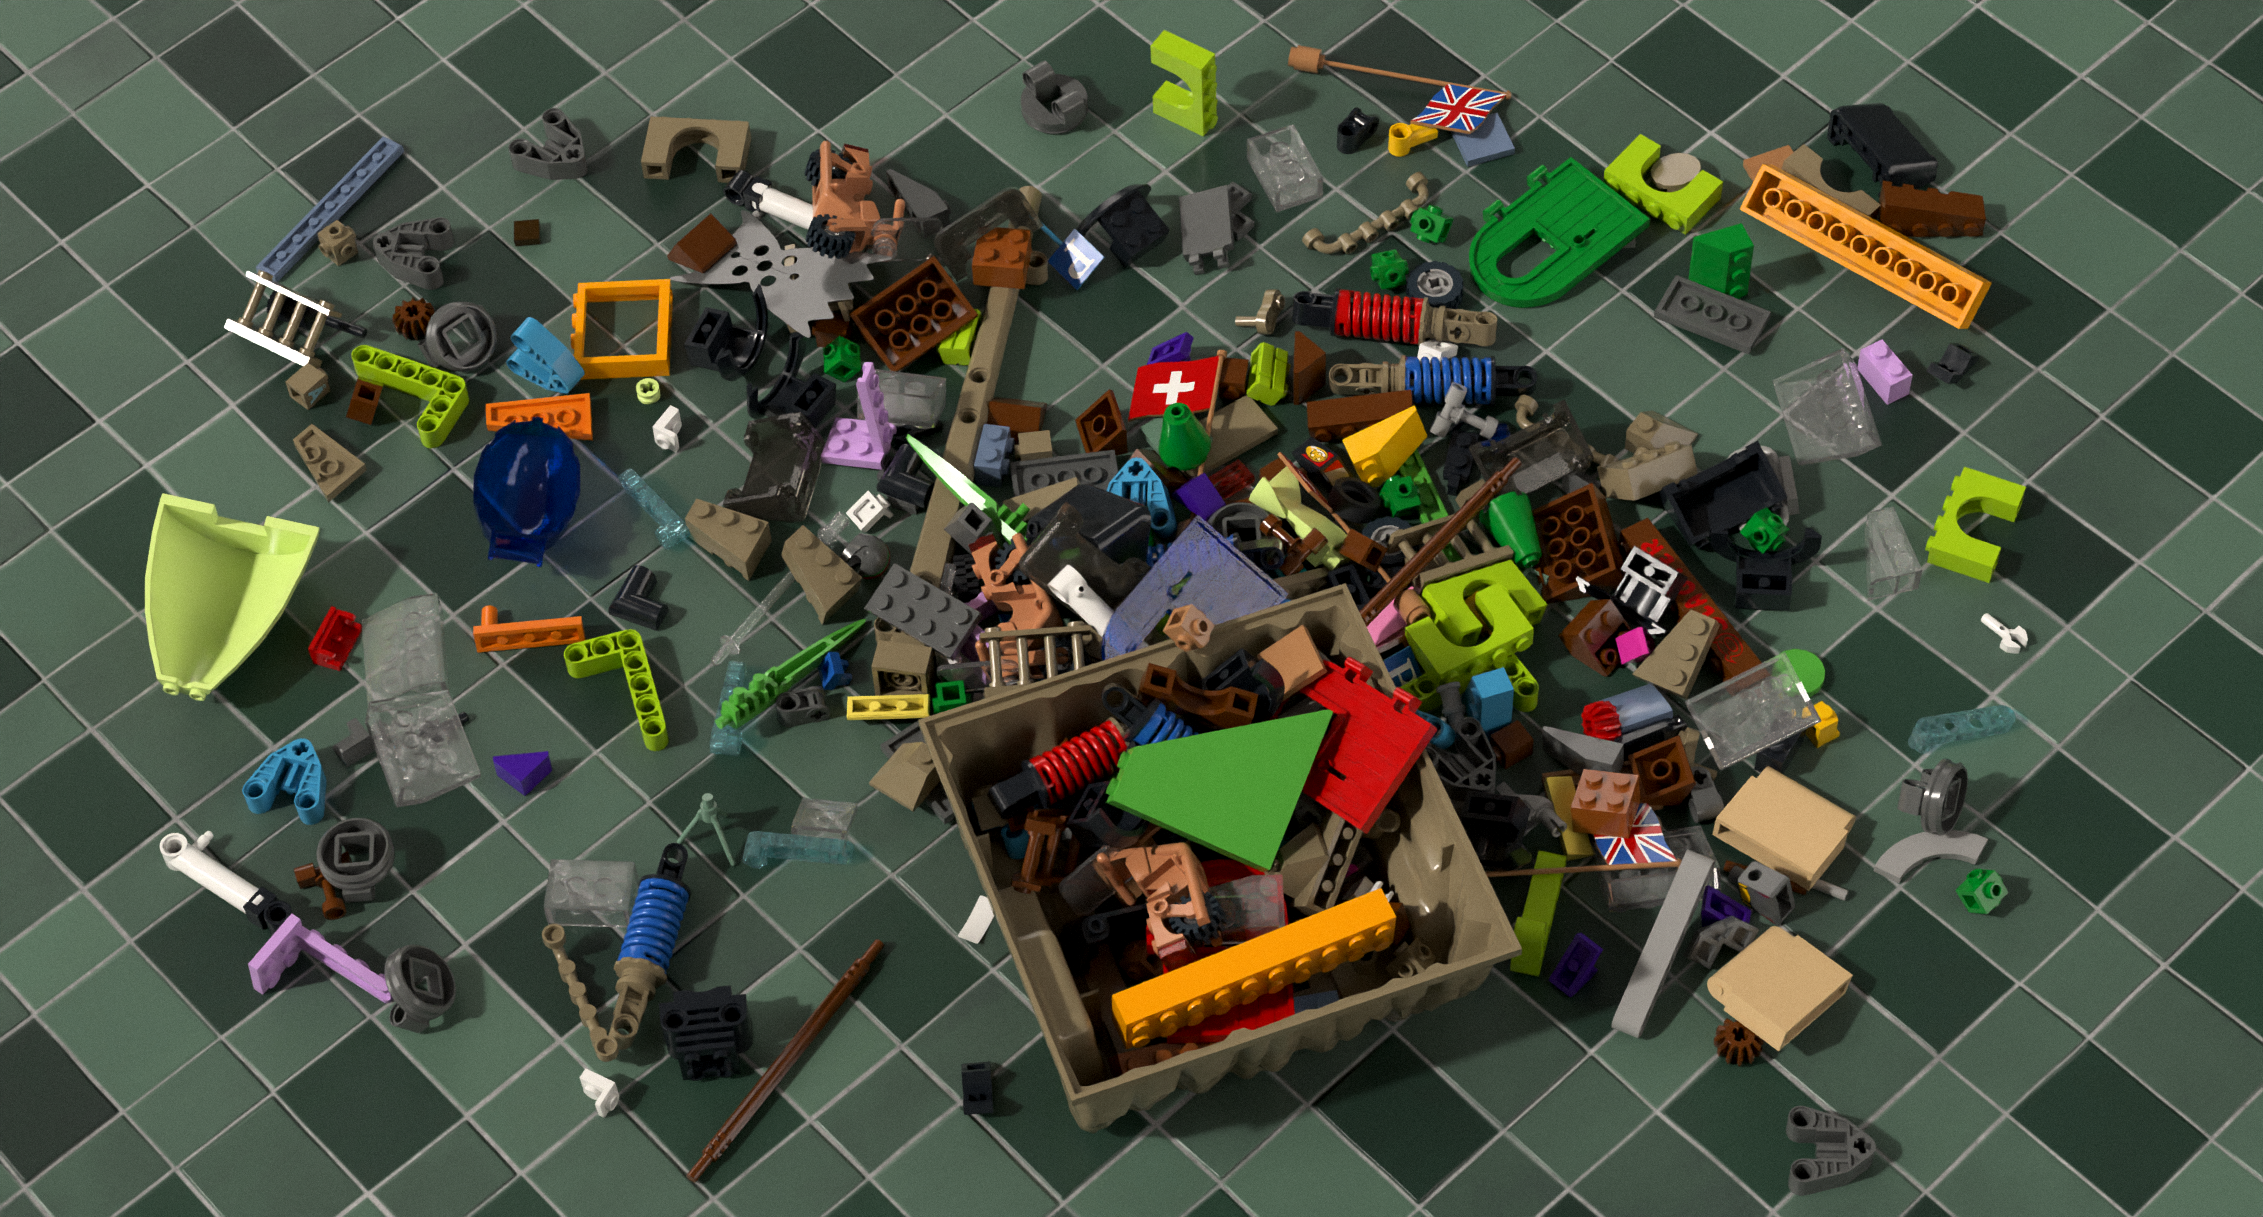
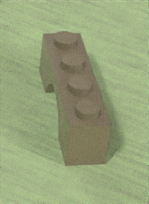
M1805 144L1784 160L1782 170L1875 220L1877 219L1881 205L1863 190L1840 192L1828 186L1820 173L1823 158Z

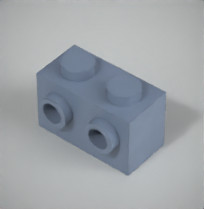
M990 424L983 425L974 463L976 485L1002 488L1004 475H1008L1009 454H1013L1015 439L1011 438L1010 427Z

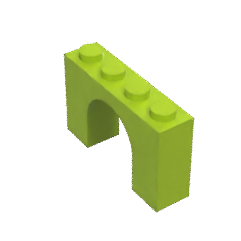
M1164 30L1150 46L1151 63L1180 77L1192 92L1166 80L1153 95V113L1204 136L1209 129L1215 127L1218 121L1215 53Z
M1639 134L1604 170L1603 182L1630 204L1639 207L1650 216L1658 218L1672 229L1686 235L1721 199L1723 181L1701 170L1681 190L1661 192L1652 189L1644 182L1643 178L1651 171L1653 164L1659 160L1661 145Z
M1964 467L1961 475H1955L1951 486V491H1954L1952 496H1946L1942 508L1945 511L1944 516L1938 515L1934 526V531H1937L1935 537L1930 535L1925 548V551L1929 552L1927 563L1990 583L1998 563L2001 547L1968 536L1961 530L1957 521L1966 514L1982 512L2015 522L2023 503L2026 487Z
M1512 560L1501 563L1497 562L1492 564V566L1480 570L1475 569L1458 577L1453 576L1436 584L1431 583L1423 589L1421 596L1422 600L1430 608L1431 620L1449 642L1462 647L1476 644L1483 627L1464 601L1477 590L1481 591L1500 582L1531 625L1540 623L1547 607V603Z
M1500 582L1477 592L1475 595V610L1492 632L1491 636L1482 644L1462 647L1449 642L1429 616L1405 627V636L1415 658L1436 687L1451 682H1459L1469 675L1478 674L1485 667L1493 663H1500L1507 656L1518 651L1522 652L1533 644L1534 628Z

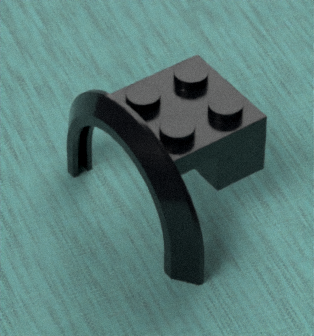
M1133 184L1118 191L1095 208L1076 228L1080 234L1085 236L1098 221L1113 240L1109 249L1124 268L1161 244L1170 231L1145 199L1151 191L1149 184Z
M758 284L752 295L757 316L756 331L733 326L730 314L727 311L706 307L684 344L690 365L719 371L721 377L727 381L740 379L754 367L763 350L768 328V309L760 284Z
M797 332L790 336L787 361L772 390L762 400L758 401V387L755 386L752 390V383L750 382L746 386L747 411L753 419H761L766 416L808 437L834 407L836 383L816 373L807 382L796 378L804 358L807 337Z
M1722 524L1712 530L1711 545L1714 551L1720 556L1736 562L1735 608L1790 611L1792 597L1791 565L1806 561L1816 555L1820 550L1822 536L1811 528H1805L1804 538L1796 546L1762 554L1760 551L1749 550L1732 542L1728 537V524Z
M1636 546L1633 547L1621 567V570L1626 572L1613 595L1581 577H1576L1580 591L1597 600L1611 599L1620 613L1648 629V633L1656 637H1665L1671 632L1661 625V622L1688 579L1686 575Z
M1243 648L1200 681L1203 690L1218 691L1232 686L1258 694L1254 717L1250 724L1269 721L1279 709L1285 692V685L1280 672L1262 658L1259 661ZM1191 716L1184 721V725H1189L1192 727L1193 732H1198L1199 734L1224 730L1204 726Z
M1131 740L1125 752L1138 746L1134 740ZM1110 781L1088 784L1066 823V826L1084 849L1105 845L1114 848L1129 847L1141 839L1150 825L1149 821L1106 803L1109 797L1106 794V790Z
M1467 791L1460 817L1468 824L1466 834L1484 870L1512 871L1531 861V853L1522 844L1531 809L1520 797Z

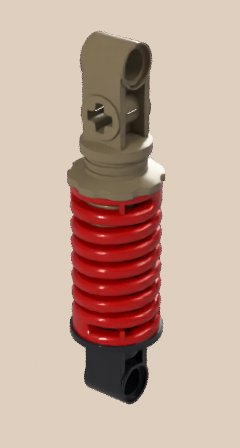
M1336 287L1334 295L1300 291L1293 296V322L1302 326L1329 327L1330 334L1334 337L1338 335L1343 336V334L1349 337L1353 332L1356 338H1360L1362 335L1365 339H1370L1373 336L1375 340H1380L1383 337L1385 341H1390L1393 338L1394 342L1397 343L1403 338L1404 343L1416 344L1418 346L1429 338L1435 339L1436 342H1442L1443 340L1455 343L1477 344L1479 346H1490L1496 341L1497 316L1486 311L1476 312L1450 309L1441 305L1439 308L1431 307L1428 297H1411L1410 300L1408 296H1405L1402 304H1400L1401 297L1399 295H1395L1391 303V296L1385 294L1382 302L1381 294L1375 293L1373 300H1371V293L1365 292L1363 299H1361L1362 293L1360 291H1355L1354 293V291Z
M1175 714V717H1176V718H1180V719H1182L1183 721H1185L1187 718H1189V717H1185V716H1182V715ZM1110 717L1099 725L1100 727L1095 726L1091 728L1090 732L1085 731L1081 733L1080 737L1075 736L1070 741L1063 742L1061 746H1055L1051 751H1045L1042 753V756L1037 755L1030 760L1022 761V773L991 787L987 793L989 800L1001 819L1007 820L1037 803L1043 809L1051 808L1054 803L1058 802L1057 800L1061 801L1065 798V792L1071 796L1075 794L1076 789L1078 791L1085 789V784L1095 783V779L1097 781L1103 780L1104 774L1111 776L1114 770L1119 772L1120 768L1117 767V763L1121 754L1126 751L1130 744L1123 740L1128 726L1123 722L1118 723L1113 717Z

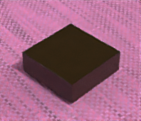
M539 219L514 221L515 246L540 244Z

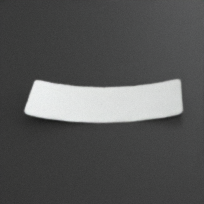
M979 896L971 915L958 934V937L976 944L980 942L994 917L987 897Z

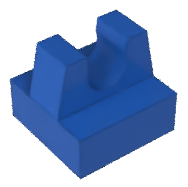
M829 651L818 666L824 690H834L836 686L848 685L852 680L851 674L844 673L849 663L847 660L840 659L839 652Z

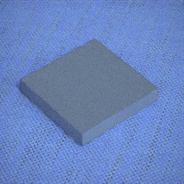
M1498 113L1489 114L1483 124L1471 134L1450 131L1467 167L1515 154V147Z

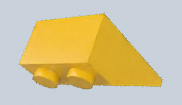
M1414 405L1342 441L1360 480L1372 487H1378L1395 474L1428 436Z

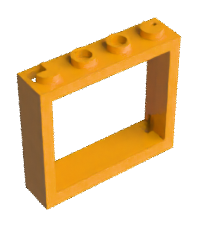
M670 279L578 283V293L573 294L574 309L577 310L576 313L572 314V327L575 329V334H571V348L574 349V354L572 355L585 373L580 380L670 376L673 292ZM659 300L657 354L584 357L587 303Z

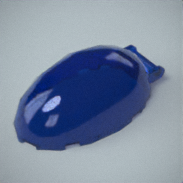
M532 417V421L525 422L512 421L495 433V438L492 442L487 444L482 450L473 477V504L482 534L490 542L488 560L493 561L494 558L533 563L537 564L536 567H542L544 551L553 547L564 535L573 517L580 497V463L578 457L575 456L573 442L559 426L557 429L543 423V418Z

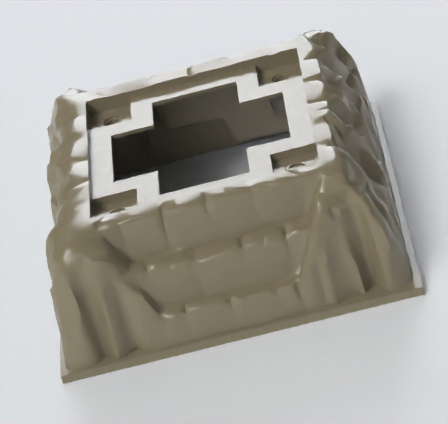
M1346 583L1216 624L1210 634L1209 642L1201 649L1185 652L1178 648L1172 639L918 720L920 730L955 814L964 847L975 864L978 878L983 890L986 892L992 913L996 916L1059 1072L1069 1110L1079 1127L1086 1132L1094 1134L1100 1129L1109 1127L1117 1118L1125 1115L1128 1109L1136 1111L1149 1110L1155 1103L1175 1091V1088L1202 1094L1208 1092L1228 1072H1233L1242 1079H1252L1260 1071H1279L1288 1063L1292 1053L1297 1050L1308 1049L1320 1053L1332 1050L1339 1040L1350 1041L1360 1034L1364 1025L1371 1019L1382 1020L1385 1018L1388 1021L1397 1022L1405 1020L1410 1014H1420L1424 1010L1432 1012L1439 1006L1449 1003L1454 999L1465 997L1471 991L1478 989L1487 978L1494 964L1522 955V947L1426 749H1424L1384 808L1394 810L1399 814L1401 819L1399 828L1391 833L1382 832L1378 839L1361 838L1376 861L1342 887L1337 896V899H1342L1348 888L1365 876L1373 884L1378 881L1383 882L1381 888L1384 894L1392 891L1394 895L1390 902L1403 903L1410 923L1409 929L1396 947H1387L1382 951L1373 950L1364 954L1362 958H1369L1370 960L1368 961L1359 959L1349 962L1348 960L1338 964L1332 971L1326 973L1321 971L1313 974L1306 980L1310 988L1293 993V997L1337 990L1339 1000L1318 1009L1304 1010L1255 1030L1246 1028L1234 1030L1224 1041L1201 1049L1184 1052L1155 1065L1134 1068L1119 1077L1113 1078L1108 1058L1120 1053L1167 1042V1037L1159 1036L1151 1039L1148 1044L1140 1048L1131 1047L1126 1049L1112 1021V995L1126 990V986L1108 943L1096 945L1099 955L1096 959L1090 961L1089 974L1076 977L1063 946L1061 932L1064 924L1071 919L1095 914L1092 904L1115 897L1109 888L1097 891L1088 888L1085 884L1052 883V886L1042 885L1040 892L1032 890L1031 894L1015 891L1014 887L1011 886V879L1014 873L1022 870L1024 858L1012 859L1008 856L1001 836V830L1005 825H1001L992 831H981L977 826L971 807V795L976 793L975 789L985 785H992L993 787L998 783V780L1022 772V761L1030 760L1037 755L1042 756V753L1045 751H1051L1053 747L1059 746L1066 737L1070 740L1075 736L1080 737L1081 733L1085 731L1090 732L1091 728L1095 726L1100 727L1099 725L1110 717L1121 723L1120 719L1105 708L1101 699L1102 690L1108 684L1118 683L1137 698L1141 677L1148 663L1176 670L1180 679L1185 683L1202 689L1200 681L1241 648L1257 658L1259 653L1301 625H1304L1308 629L1317 650L1325 654L1330 662L1344 669L1345 660L1348 657H1353L1373 671L1366 683L1393 699V692L1396 687ZM1355 673V675L1353 676V678L1351 679V681H1350V680H1348V681L1351 682V683H1354L1352 680L1354 679V677L1356 676L1357 673ZM1112 691L1107 696V702L1112 705L1119 704L1122 701L1123 694L1119 691ZM1405 705L1402 706V708L1400 709V711L1397 710V712H1399L1400 714H1402L1401 711H1402V709L1404 708ZM1049 835L1044 839L1037 869L1042 867ZM1059 842L1053 869H1064L1068 853L1066 846L1069 845ZM1081 845L1075 871L1093 874L1094 868L1090 862L1097 857L1098 849L1095 847L1084 849ZM1417 937L1430 948L1437 958L1425 972L1409 978H1393L1385 969L1395 957L1392 952L1404 941L1410 944Z

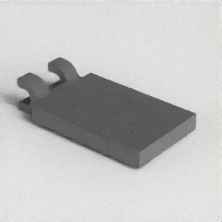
M1224 185L1179 197L1183 257L1186 262L1189 261L1190 266H1193L1194 274L1205 273L1203 257L1211 255L1218 261L1219 269L1229 267L1227 251L1235 250L1231 195L1228 186Z

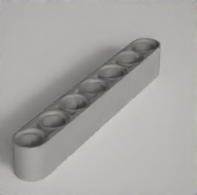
M1691 850L1686 851L1617 1008L1611 1028L1638 1039L1641 1037L1715 865L1714 859Z

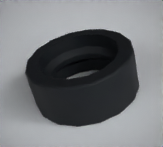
M1352 477L1337 479L1327 498L1328 504L1337 515L1358 524L1371 522L1381 503L1379 493L1372 486Z

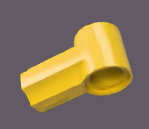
M1396 123L1389 130L1388 150L1394 156H1405L1410 152L1411 147L1438 138L1437 128L1416 124Z

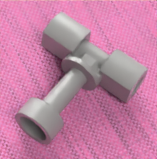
M1452 382L1445 396L1446 404L1442 412H1437L1430 426V432L1445 438L1451 424L1457 425L1460 420L1481 429L1480 435L1491 439L1497 428L1498 420L1491 416H1487L1484 420L1464 411L1465 405L1461 403L1467 393V388Z

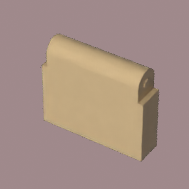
M1767 766L1757 778L1751 776L1716 817L1712 835L1761 864L1789 877L1791 881L1810 891L1816 881L1844 849L1847 835L1855 823L1856 816L1772 767Z
M1772 926L1710 977L1707 981V987L1710 994L1725 1006V1012L1777 1051H1780L1846 993L1853 975L1799 935L1793 937L1782 928Z

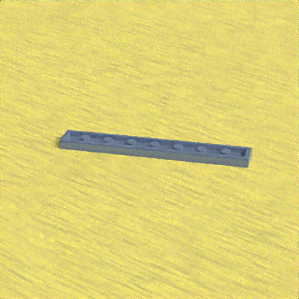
M383 136L256 266L257 273L259 270L265 271L273 275L272 280L278 282L319 240L317 233L338 220L404 152L403 146Z

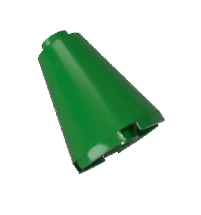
M1173 403L1164 412L1158 451L1161 460L1168 467H1177L1181 471L1195 469L1203 464L1207 459L1209 451H1211V441L1209 435L1189 407L1183 403Z
M1509 492L1488 503L1489 509L1485 513L1483 510L1479 512V519L1482 525L1501 547L1506 545L1511 547L1514 552L1512 560L1517 566L1531 568L1537 565L1542 552L1530 499L1527 494L1522 492V495L1517 496L1516 492Z

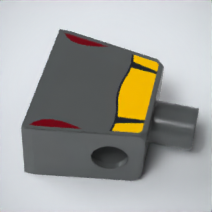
M1756 861L1752 862L1746 870L1736 865L1730 871L1728 879L1737 884L1741 901L1779 927L1795 908L1789 877Z

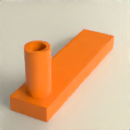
M488 605L482 608L481 626H473L477 653L564 645L585 641L582 616L497 624L498 610L496 607Z

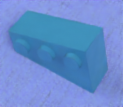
M1504 667L1473 676L1461 698L1462 704L1466 705L1467 717L1475 718L1479 721L1488 741H1490L1491 734L1512 722L1514 688Z

